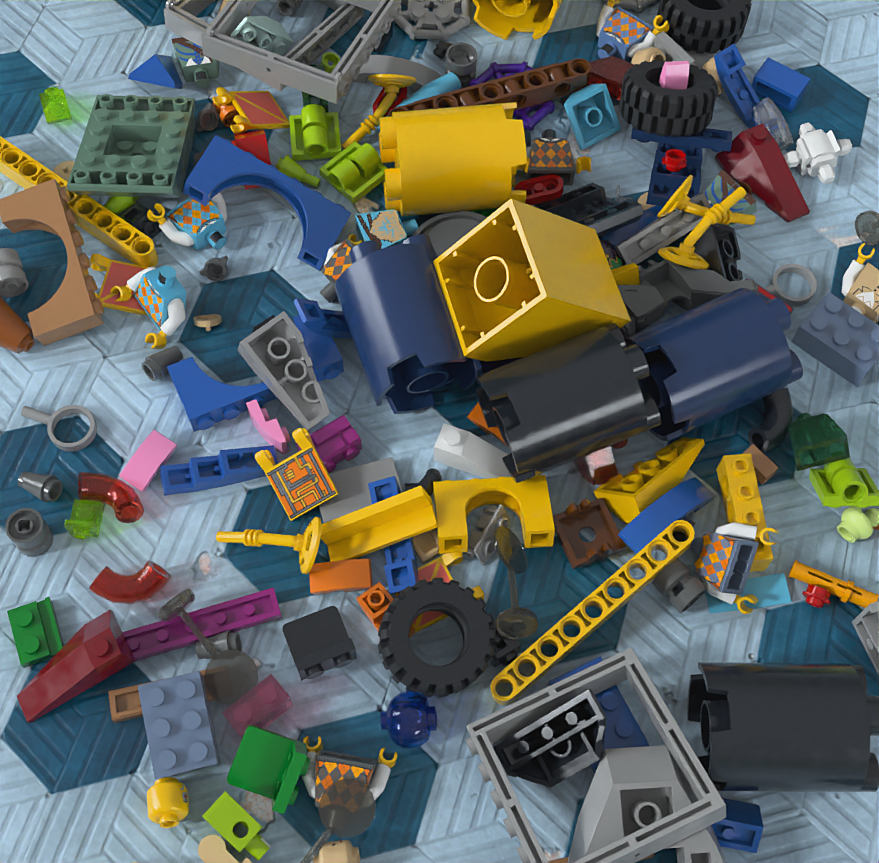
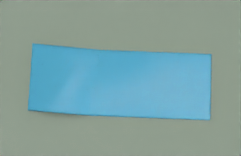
M784 573L747 578L743 593L739 595L743 597L746 594H753L757 597L758 602L756 604L750 603L748 600L744 601L745 605L751 609L791 603ZM707 590L705 591L710 614L739 610L736 603L731 605L711 596Z

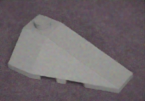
M285 311L239 343L238 352L248 365L307 430H310L330 415L322 389L317 382L312 368L313 364L310 357H308L302 334Z

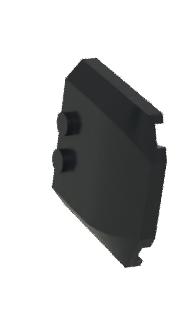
M593 182L565 193L555 200L546 201L534 206L596 230L598 238L639 221L643 215L640 203L629 198L618 203L607 198L604 187Z

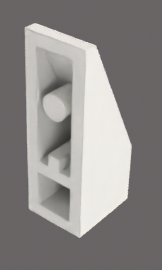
M445 423L443 424L434 446V461L485 479L502 476L511 477L502 461V458L508 455L507 453L471 432Z

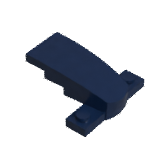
M632 128L631 139H636L642 143L650 141L659 142L655 153L646 204L665 206L690 174L693 176V181L687 196L692 198L699 194L703 161L702 148H707L714 152L730 151L732 131L705 128L700 133H692L690 136L684 137L680 135L678 137L664 135L663 137L657 136L654 133H645L641 129ZM678 149L686 154L687 165L680 171L672 172L666 169V165L662 164V158L665 157L668 150Z

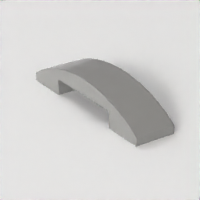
M370 55L368 63L363 64L358 78L352 81L366 84L368 76L374 74L412 76L417 79V82L412 84V92H416L425 84L439 78L441 74L407 59L386 55Z

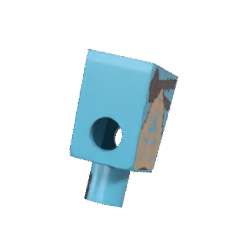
M394 209L355 215L356 231L360 240H363V242L378 241L382 249L400 245L418 229L415 219L401 222L397 211Z

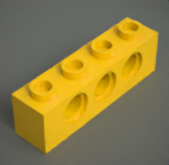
M751 453L724 455L716 470L727 524L737 522L757 526V530L767 528ZM767 532L766 538H767V540L770 542V540H769V535H768V532ZM755 538L754 541L759 544L750 572L765 571L773 560L771 545H765L760 539Z

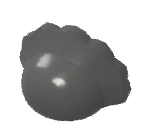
M207 103L198 113L195 126L198 132L204 130L212 131L218 126L219 115L214 109V104Z
M223 256L221 258L214 257L209 259L205 263L204 268L199 271L200 274L213 281L224 279L228 274V257Z

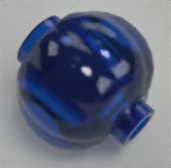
M412 691L400 692L391 699L387 710L381 711V729L387 730L391 740L402 748L420 747L429 740L430 731H437L436 706H429L428 698L422 693Z

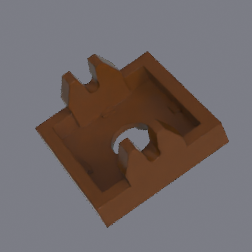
M603 498L591 502L583 499L579 505L576 506L575 503H572L564 512L553 516L555 533L573 570L620 553L626 549L624 541L618 536L619 530ZM581 529H592L596 535L595 539L592 542L582 541L579 537Z

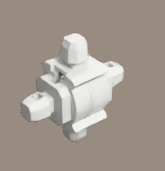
M810 123L802 124L799 129L800 138L796 143V151L793 150L783 155L788 167L798 166L802 176L809 173L811 177L818 176L824 184L832 183L835 178L834 168L838 163L837 158L851 151V141L849 139L836 140L832 130L825 133L822 129L815 130L814 126Z

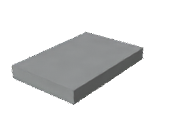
M390 457L329 473L339 494L319 505L323 523L372 505L368 483L396 476L403 493L393 458Z

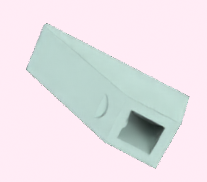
M267 16L245 17L231 34V37L281 56L294 43L281 23Z

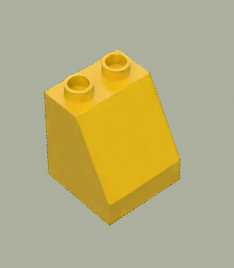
M512 198L433 261L463 355L468 358L487 362L526 357L598 327L615 323L620 329L631 321L596 230Z

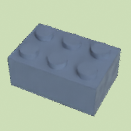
M830 292L824 296L802 322L791 341L856 387L861 384L879 361V325Z
M200 671L138 685L155 779L172 777L221 764L204 676Z

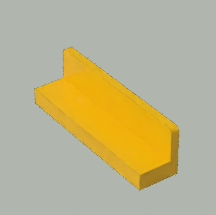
M418 486L323 523L320 539L328 547L330 562L351 560L437 528L438 523L431 497L422 486Z

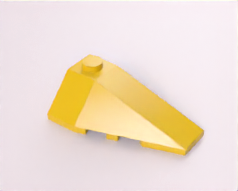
M682 437L655 452L656 458L633 464V471L624 476L621 473L615 474L593 492L598 499L603 498L607 508L621 521L629 524L653 502L681 483L705 445L704 439Z

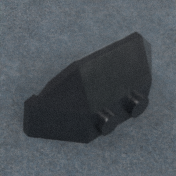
M589 689L495 745L493 749L508 776L519 777L533 783L553 787L602 759L607 717L593 691Z

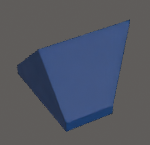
M154 54L132 71L128 77L130 80L170 88L182 89L183 87L171 56Z

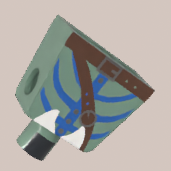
M184 37L172 39L175 56L185 82H195L196 87L206 88L210 84L209 79L219 77L220 61L204 56L202 47Z
M722 170L703 193L710 206L713 207L714 204H720L741 186ZM746 192V195L733 205L730 210L734 213L752 215L757 211L756 200ZM729 223L726 226L733 227L738 223Z

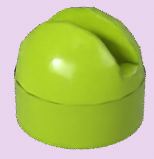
M333 52L324 53L321 59L322 70L331 74L340 61L339 56ZM329 61L333 62L332 66L328 65Z

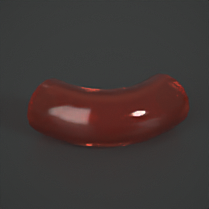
M79 472V500L99 501L113 508L117 520L122 523H133L142 517L144 513L142 501L136 491L123 480L107 474Z
M150 560L137 573L131 575H121L106 566L92 582L89 590L112 603L135 604L152 598L166 586L171 579V575L163 567Z

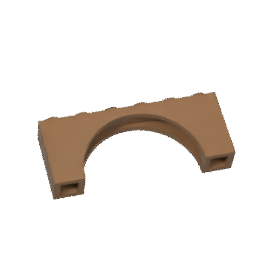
M55 179L0 199L2 223L12 233L25 230L47 231L62 238L67 250V270L61 286L49 301L28 313L33 335L44 346L104 324L101 315L104 313V308L99 298L96 299L94 292L97 290V285L93 276L89 275L88 268L91 267L90 261L81 248L84 245V241L80 232L75 228L77 217L73 209L69 208L70 194L65 186L61 187Z

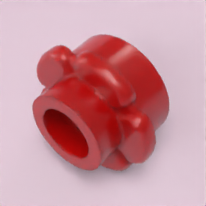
M670 149L666 152L665 157L662 158V164L666 165V169L669 171H680L687 165L686 154L678 149Z
M808 584L806 591L802 592L803 596L806 597L805 602L811 606L822 608L823 604L829 605L831 603L829 601L831 592L821 587Z

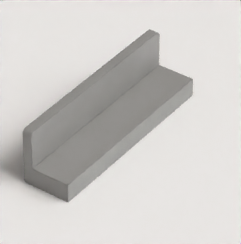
M699 193L690 200L692 203L711 208L704 193ZM676 208L666 216L658 218L614 246L621 258V267L631 263L637 265L658 252L659 248L666 247L693 230L703 217L685 212L684 210L680 211Z

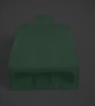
M802 413L797 417L796 421L789 424L797 471L850 458L847 435L828 414L823 413L812 416L809 413Z

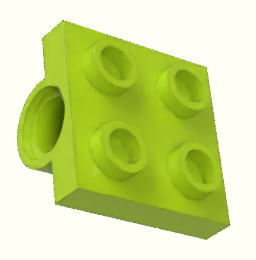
M310 104L301 110V115H289L291 150L294 161L334 158L341 152L338 112L326 113L321 105Z
M355 141L319 168V173L321 177L343 196L355 204L385 180L384 169L388 168L381 163L380 156L373 146L368 143L361 146Z
M835 454L827 459L824 468H810L809 479L823 506L839 508L841 506H857L860 508L879 506L878 488L866 468H856L849 456Z

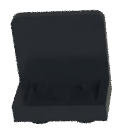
M329 606L293 620L282 627L301 681L319 677L324 671L334 667H344L354 659H357L356 648L352 638H349L340 613L335 606Z

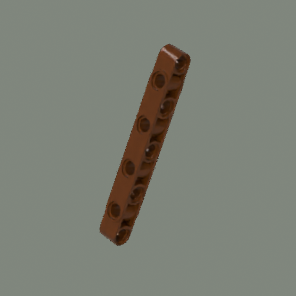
M578 58L543 66L395 107L389 111L388 117L392 116V112L517 102V108L514 109L516 111L562 98L586 87L589 81L591 64L585 59Z

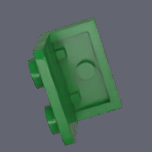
M249 725L244 732L228 772L227 782L235 787L272 799V810L284 814L287 805H293L296 800L299 787L295 785L299 775L305 776L308 770L310 758L307 757V746L303 742L254 725Z

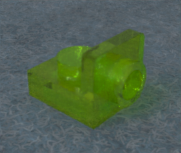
M51 87L45 89L44 93L39 94L48 125L72 119L64 89Z
M74 499L70 520L66 519L64 523L68 533L72 537L82 540L89 537H98L105 507L103 502Z

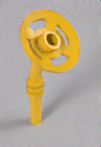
M397 74L369 75L368 81L384 87V93L387 94L374 114L369 115V119L365 118V123L361 122V127L343 142L341 147L346 149L353 142L356 141L358 143L367 134L370 135L372 133L371 130L375 131V126H379V117H384L396 99L399 88L410 86L416 83L417 79L412 76Z
M691 174L657 215L658 218L666 216L676 208L704 217V213L709 211L708 207L690 202L691 198L687 196L693 181ZM729 209L726 211V216L717 221V223L724 225L729 223L754 225L756 217L750 214L734 213Z
M742 187L737 188L720 204L716 203L713 207L709 208V211L704 213L703 219L684 239V242L680 243L679 247L659 248L658 254L682 266L694 269H708L709 264L694 252L695 246L693 245L711 224L715 225L717 221H720L721 218L726 216V211L746 195L745 189Z
M314 517L303 535L264 533L263 530L246 529L244 532L218 531L216 540L217 542L243 543L245 546L261 547L263 544L293 547L294 551L299 552L301 572L308 574L318 552L322 522L321 518Z

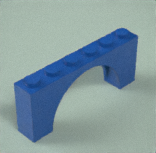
M215 135L187 178L183 194L206 206L221 191L238 185H257L276 192L289 202L301 222L303 240L297 258L320 271L326 260L328 250L336 243L351 212L347 211L341 204L328 200L320 192L302 185L299 180L281 173L275 166L267 165L257 159L252 153L245 152L234 146L228 139H222Z
M300 315L293 317V322L304 339V345L308 357H310L313 364L312 368L317 382L333 379L344 372L343 358L333 338L322 336L309 330L304 325ZM193 357L167 366L173 385L194 432L209 429L215 423L222 420L236 418L240 413L248 410L247 402L256 399L261 408L265 403L278 399L264 382L250 386H234L216 381L198 367Z

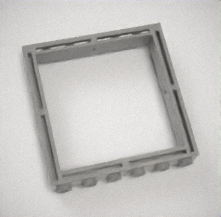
M167 0L166 8L164 9L165 28L202 47L201 35L210 24L195 16L215 0ZM316 0L335 11L284 57L300 63L303 62V64L309 66L364 17L363 8L340 0ZM242 70L280 92L286 87V85Z
M229 0L201 35L203 55L337 104L342 95L345 96L352 80L358 78L363 64L368 63L373 49L378 48L383 34L388 33L394 18L397 19L399 17L401 5L399 0H340L373 13L331 74L231 38L232 32L249 14L258 0Z
M632 647L466 725L470 737L466 738L465 741L472 756L478 754L482 761L477 766L484 782L486 783L490 780L495 790L491 791L490 794L497 809L504 808L508 816L503 819V822L510 837L517 836L521 846L516 849L522 863L549 862L491 744L524 729L589 689L595 695L627 679L698 801L573 863H635L726 818V804Z

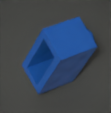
M768 57L755 74L751 86L757 96L791 113L805 94L811 78Z

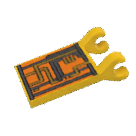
M298 428L292 433L294 440L302 450L275 465L269 450H261L255 454L256 461L267 475L290 521L339 494L306 428Z

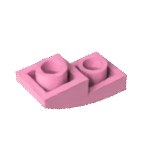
M665 62L659 78L660 86L667 89H687L689 62Z
M256 399L247 402L249 416L261 436L270 445H274V448L283 455L289 453L287 442L291 440L286 427H280L277 418L270 420L266 408L260 409Z
M153 430L131 457L119 477L140 491H145L160 467L167 463L178 444L158 431Z

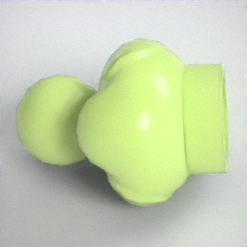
M857 506L845 509L841 515V523L837 526V531L846 541L854 543L857 539L869 538L873 533V529L879 530V509L870 508L865 513L862 512V508Z

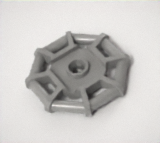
M399 0V4L408 6V10L400 11L399 17L397 19L394 18L393 23H396L410 36L411 40L430 39L446 42L450 36L462 28L469 27L471 24L470 6L472 0ZM461 7V14H455L454 9ZM428 8H434L433 11H428ZM408 20H409L411 23H412V20H413V21L416 23V26H412V25L408 22ZM447 22H449V24L453 23L447 28H444V24H446Z

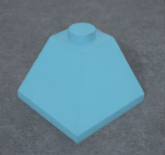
M590 84L571 94L564 103L580 150H584L621 130L606 84Z

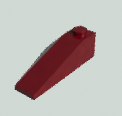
M763 123L742 131L732 140L730 151L719 152L715 156V160L722 170L733 180L748 183L752 188V194L754 193L764 200L765 206L787 223L809 214L810 210L776 140Z
M108 610L84 624L17 695L28 723L33 722L135 662L112 610Z

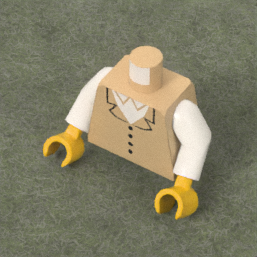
M863 243L858 249L857 260L852 261L843 276L842 293L845 296L843 302L876 323L879 322V270L869 262L866 265L863 264L865 260L871 259L875 252L873 248L870 255H863L861 250L866 244Z

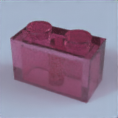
M270 674L222 712V714L242 740L244 732L249 725L265 729L292 707L293 704L287 692L274 676Z

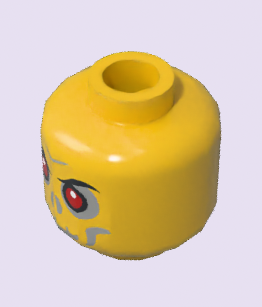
M173 777L157 780L147 791L148 818L152 822L160 824L162 828L177 826L179 821L183 820L189 812L187 787Z

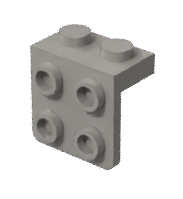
M664 31L656 35L654 47L662 50L666 60H672V62L688 61L689 65L692 64L702 69L704 63L714 58V55L712 53L709 54V52L701 54L696 53L694 50H684V47L678 45Z

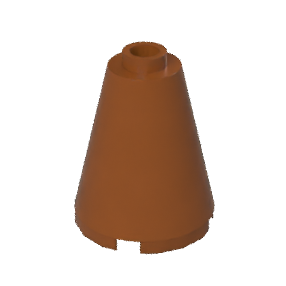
M0 296V347L18 354L23 351H29L35 342L32 329Z

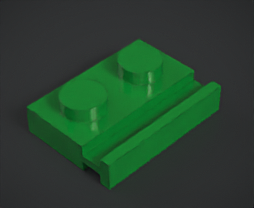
M46 597L45 600L40 602L34 601L7 611L20 664L23 668L51 659L63 648L64 643L50 597Z

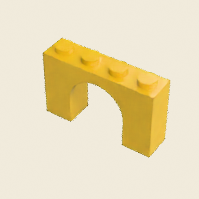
M538 475L516 483L512 477L505 476L433 482L434 509L438 523L436 530L439 554L468 551L466 519L474 509L488 504H501L511 509L518 516L522 527L524 548L553 546L555 527L546 475Z

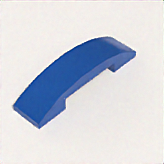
M732 44L716 54L714 60L723 89L748 128H752L763 123L771 135L780 130L782 127L770 107L764 109L743 72L742 67L746 63L736 45Z
M296 298L293 301L304 325L309 330L326 337L352 338L343 311L320 309L318 302L314 300Z
M396 476L368 483L372 504L402 493ZM413 537L384 548L387 562L384 568L389 594L399 593L407 586H414L418 581L416 552Z
M696 477L688 479L648 506L620 531L618 536L637 554L670 524L677 520H682L693 511L696 513L711 502L715 495Z

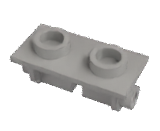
M500 504L498 508L493 505L485 508L476 524L477 529L483 530V532L480 533L473 530L468 538V551L463 552L470 558L476 555L483 566H485L489 557L494 554L499 539L509 527L511 519L503 505Z

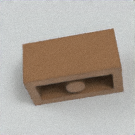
M752 444L742 454L751 453L756 479L763 485L776 473L778 467Z

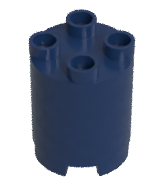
M425 234L414 235L404 240L400 245L383 249L378 241L373 240L354 246L349 252L352 265L336 280L335 291L376 405H382V399H386L394 414L413 413L435 407L432 391L456 379L463 390L469 389L477 381L476 376L481 375L482 367L479 360L463 355L433 264L438 255L433 248L429 236Z
M739 288L624 338L626 344H631V346L637 344L640 347L649 367V377L639 380L638 384L642 395L646 393L651 395L661 417V425L651 428L649 431L658 439L669 441L779 391L788 384L801 379L803 376L801 362L798 356L789 349L783 332L791 327V316L784 302L779 298L765 302L750 289Z

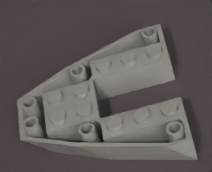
M666 745L604 749L603 757L600 759L578 816L567 863H573L698 801ZM711 825L666 847L676 848L678 863H727Z

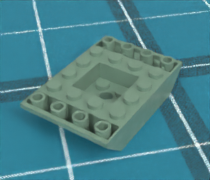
M97 95L67 183V190L77 195L180 198L195 138V98L183 96L161 97L157 95L151 97Z

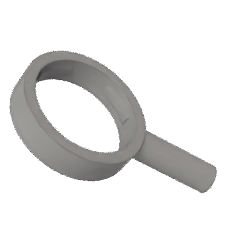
M786 264L776 270L771 280V285L763 288L790 306H801L812 299L817 288V281L813 273L806 267L798 264ZM784 273L799 274L809 283L810 293L800 298L790 297L779 289L777 278Z
M24 406L21 411V416L46 424L50 439L61 450L69 452L81 450L87 447L96 436V421L91 412L82 406H64L53 415L28 406ZM74 413L86 416L90 420V429L84 438L74 443H63L56 439L54 430L61 418Z

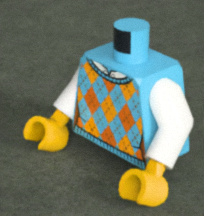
M221 192L214 196L206 206L192 198H188L166 214L165 208L159 203L154 205L155 209L159 212V216L154 215L151 210L147 212L148 219L153 222L158 221L159 228L172 243L187 247L192 246L196 250H201L208 244L215 250H219L226 244L227 239L223 234L226 232L227 209Z
M170 266L146 268L130 278L126 286H114L110 290L111 294L120 292V297L115 300L116 302L130 300L131 291H134V297L160 330L159 333H148L146 335L145 342L154 343L151 349L165 348L167 344L166 336H171L180 324L183 323L186 316V290L175 277V269Z

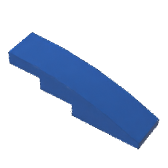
M274 445L220 450L216 456L190 458L189 463L163 465L159 471L164 496L218 488L267 476L256 461L255 454L261 450H269L275 465H277L278 460Z

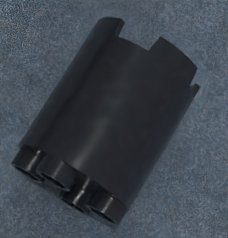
M615 323L598 327L476 376V380L481 386L475 390L488 428L498 426L504 442L511 449L512 453L503 457L502 461L516 483L538 476L661 425V417L655 401L649 393L642 395L638 384L639 380L649 377V367L646 358L637 344L626 347L624 337Z
M698 662V669H700L702 674L690 675L687 720L700 722L702 744L708 755L698 756L697 758L717 791L876 792L878 790L879 764L876 755L870 752V736H879V696H866L867 681L865 671L861 665H850L847 663Z

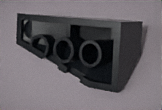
M719 223L711 224L693 245L695 246L694 252L709 264L706 270L715 271L728 281L742 280V271L737 269V260L741 259L734 228ZM689 231L688 233H686V234L684 235V238H686V237L690 234L691 231Z

